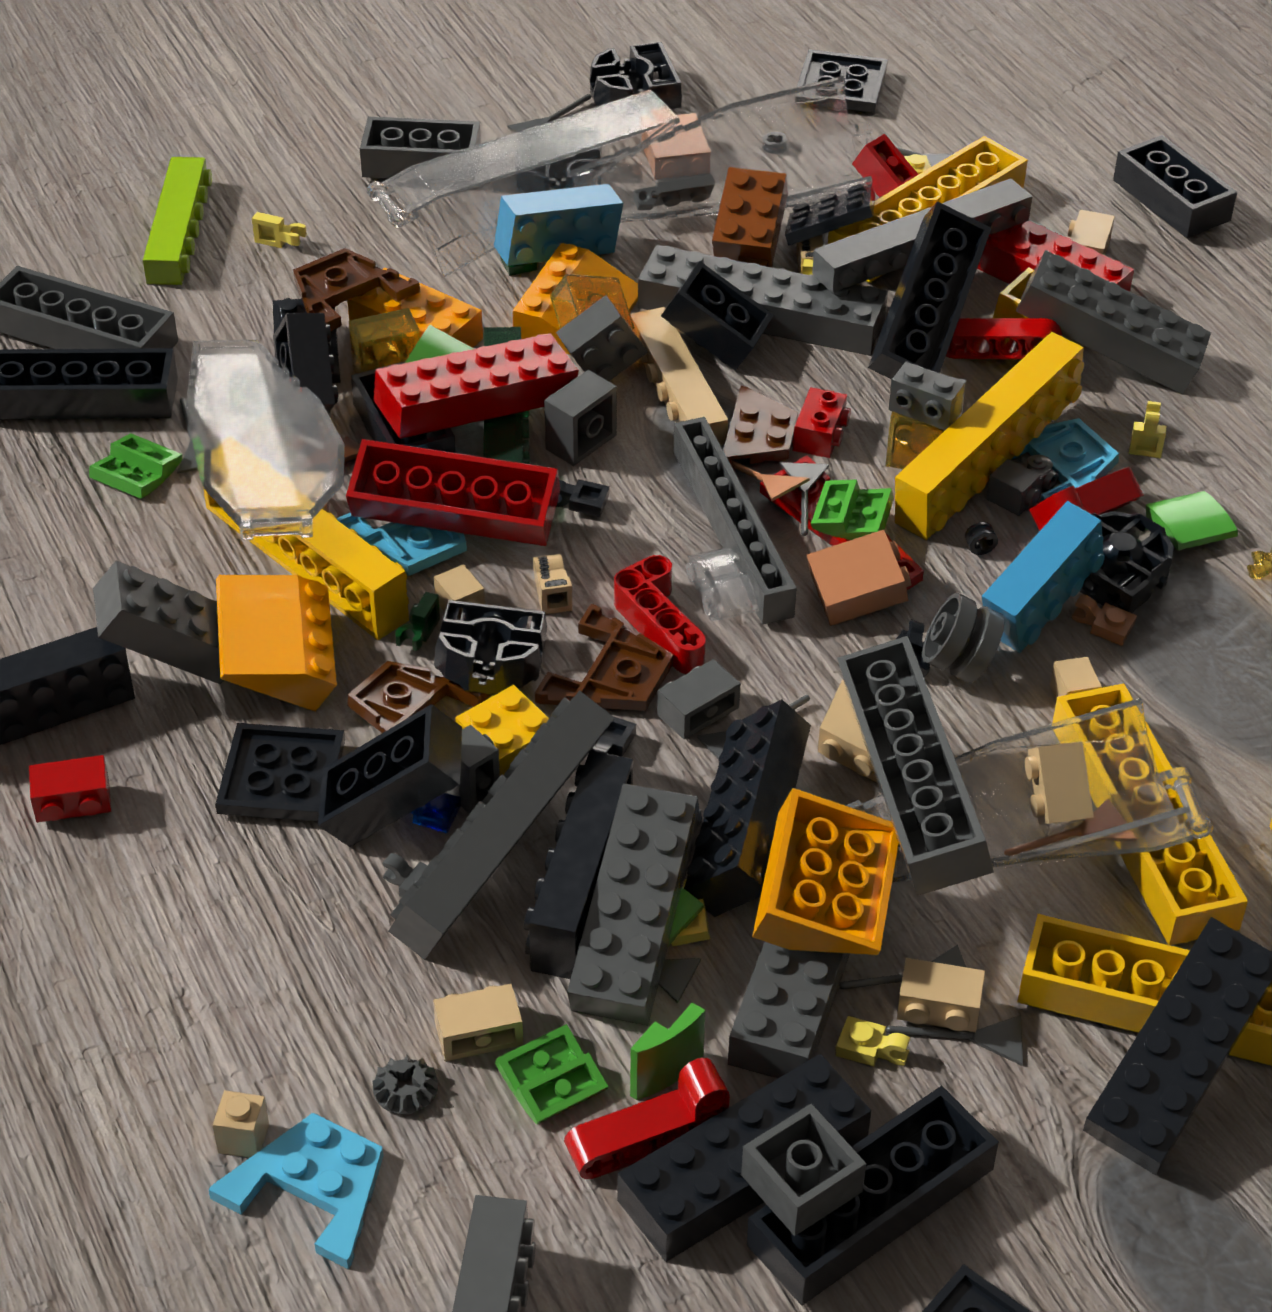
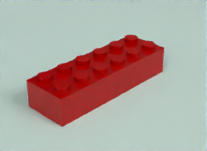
M1030 220L989 235L977 269L1010 284L1027 268L1034 270L1043 253L1047 250L1053 254L1060 255L1065 260L1081 268L1090 270L1093 274L1109 282L1118 284L1129 292L1134 274L1133 268L1122 264L1120 261L1113 260L1092 248L1083 246Z
M551 333L540 334L535 337L511 340L506 343L482 346L472 350L453 352L443 356L424 358L418 361L376 369L374 402L398 437L405 438L544 407V400L570 383L571 380L577 378L579 369Z
M362 439L346 493V499L351 515L355 517L547 546L560 493L558 469Z

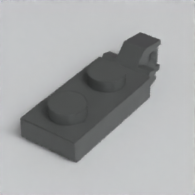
M709 174L657 182L655 187L635 189L633 198L636 209L651 210L654 206L659 205L671 207L680 202L691 200L692 202H702L710 198L715 181L713 175Z

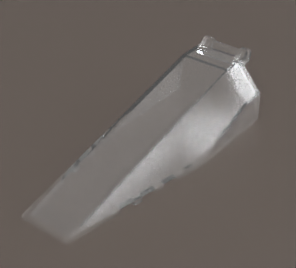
M840 76L731 103L700 116L694 122L684 126L682 124L672 128L670 132L658 137L654 135L647 138L644 143L629 148V146L612 155L604 156L575 168L570 173L574 188L609 184L623 202L620 223L717 215L729 167L787 173L788 197L785 208L796 207L804 203L814 205L820 203V199L826 195L836 193L837 196L848 193L847 190L852 186L864 184L866 187L873 183L871 176L863 178L852 165L858 156L853 137H860L864 148L866 144L873 141L871 136L873 129L871 122L868 121L849 125L845 100V78ZM713 175L715 181L714 189L710 198L702 202H692L691 200L680 202L671 207L659 205L654 206L651 210L636 209L633 198L635 189L655 187L657 182Z
M647 90L412 165L383 182H372L367 187V194L373 201H377L388 214V220L394 227H402L416 219L432 248L442 275L447 277L495 249L494 241L501 196L593 186L597 177L606 171L608 173L613 172L617 169L616 163L627 155L630 157L635 156L645 146L651 144L680 123V120L652 90Z
M257 340L193 341L186 412L199 477L204 489L239 526L241 540H253L254 536L300 535L301 538H312V519L344 484L345 444L321 400L307 387H300V380L297 377H289V370L286 367L279 368V360L272 356Z
M1141 698L997 739L955 757L985 836L993 870L1087 857L1158 851L1192 841L1193 837L1197 839L1204 838L1213 831L1209 817L1203 815L1190 786L1192 779L1188 770L1185 767H1177L1158 773L1147 734ZM1083 741L1093 812L1109 799L1126 824L1084 836H1073L1013 856L1005 855L1004 851L1078 827L1085 820L1080 819L1039 825L1038 817L1035 818L1033 816L1030 805L1031 795H1034L1032 779H1028L1025 771V758L1029 757L1028 749ZM1171 788L1177 791L1183 807L1173 808L1166 792L1167 789ZM883 795L864 803L857 800L845 805L891 821ZM898 847L892 884L912 881L901 847Z

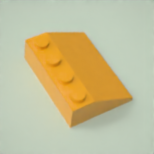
M560 243L513 309V339L520 340L551 333L565 353L570 354L556 332L605 295L608 296L626 320L638 301V283L589 249L577 247L573 244Z
M219 575L216 578L220 679L316 712L337 686L328 586L299 575Z
M792 788L777 816L752 937L788 950L878 955L881 951L899 844L892 822Z

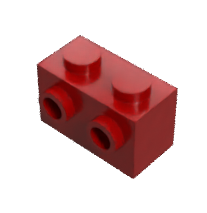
M886 134L866 144L852 163L869 185L872 184L873 190L879 198L919 175Z
M810 387L794 427L793 451L826 458L831 457L834 447H840L843 437L842 426L847 427L849 424L851 408H846L847 394Z
M104 755L29 765L30 799L36 823L112 812L109 776Z

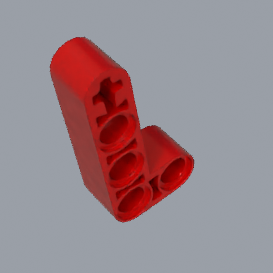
M959 318L946 357L952 359H1023L1051 332L1062 336L1060 326L1055 321L1047 318Z
M1130 466L1077 488L1070 486L1035 505L1029 511L1039 531H1041L1067 501L1090 514H1103L1126 506L1140 499L1144 494Z
M661 555L649 556L616 573L614 576V606L639 633L674 654L673 667L680 673L687 674L693 668L705 664V635L667 598L672 592V563L670 559Z
M698 1058L689 1062L681 1069L677 1090L582 1123L566 1134L564 1143L581 1178H598L636 1163L729 1108L730 1094L712 1060L709 1058Z

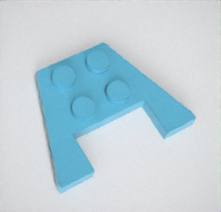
M1080 418L1047 425L1038 438H1033L1020 454L1028 452L1031 456L1044 455L1048 457L1053 463L1052 469L1059 474L1058 480L1062 484L1041 494V502L1070 486L1077 488L1106 476L1119 460V453Z
M351 512L336 518L347 528L355 530L371 546H376L391 561L399 563L408 576L467 551L466 539L463 533L393 522L373 529L364 518L352 516Z
M311 1113L214 1183L208 1190L210 1199L242 1215L265 1183L269 1182L335 1215L315 1242V1251L317 1254L349 1269L353 1262L357 1238L360 1237L363 1228L368 1201L371 1200L384 1156L383 1147L315 1113Z

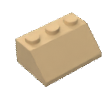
M842 680L820 726L818 753L878 783L844 680Z

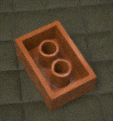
M735 167L728 168L712 238L714 256L727 257L738 261L739 256L768 260V267L773 266L788 197L787 173Z

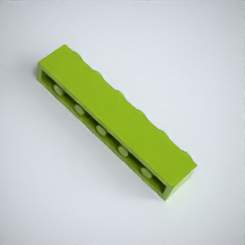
M171 157L143 257L146 284L182 285L185 273L190 272L189 256L194 255V238L199 236L198 221L203 220V203H207L208 200L207 186L211 187L212 172L211 169L206 167L205 157Z

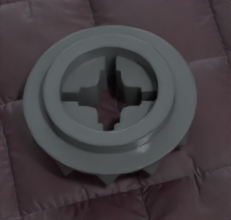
M407 1054L403 1060L395 1061L390 1057L385 1067H378L376 1077L372 1081L373 1094L378 1104L387 1111L397 1114H411L424 1109L433 1101L438 1091V1080L434 1067H429L423 1058L418 1061L412 1060ZM412 1076L413 1086L406 1084L398 1090V1079L405 1081L408 1077Z

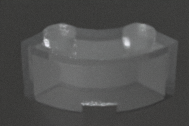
M726 547L688 556L689 563L686 564L688 579L691 583H694L695 589L701 593L703 609L706 615H710L711 621L759 611L747 572L740 574L735 562L739 561V557L731 548Z

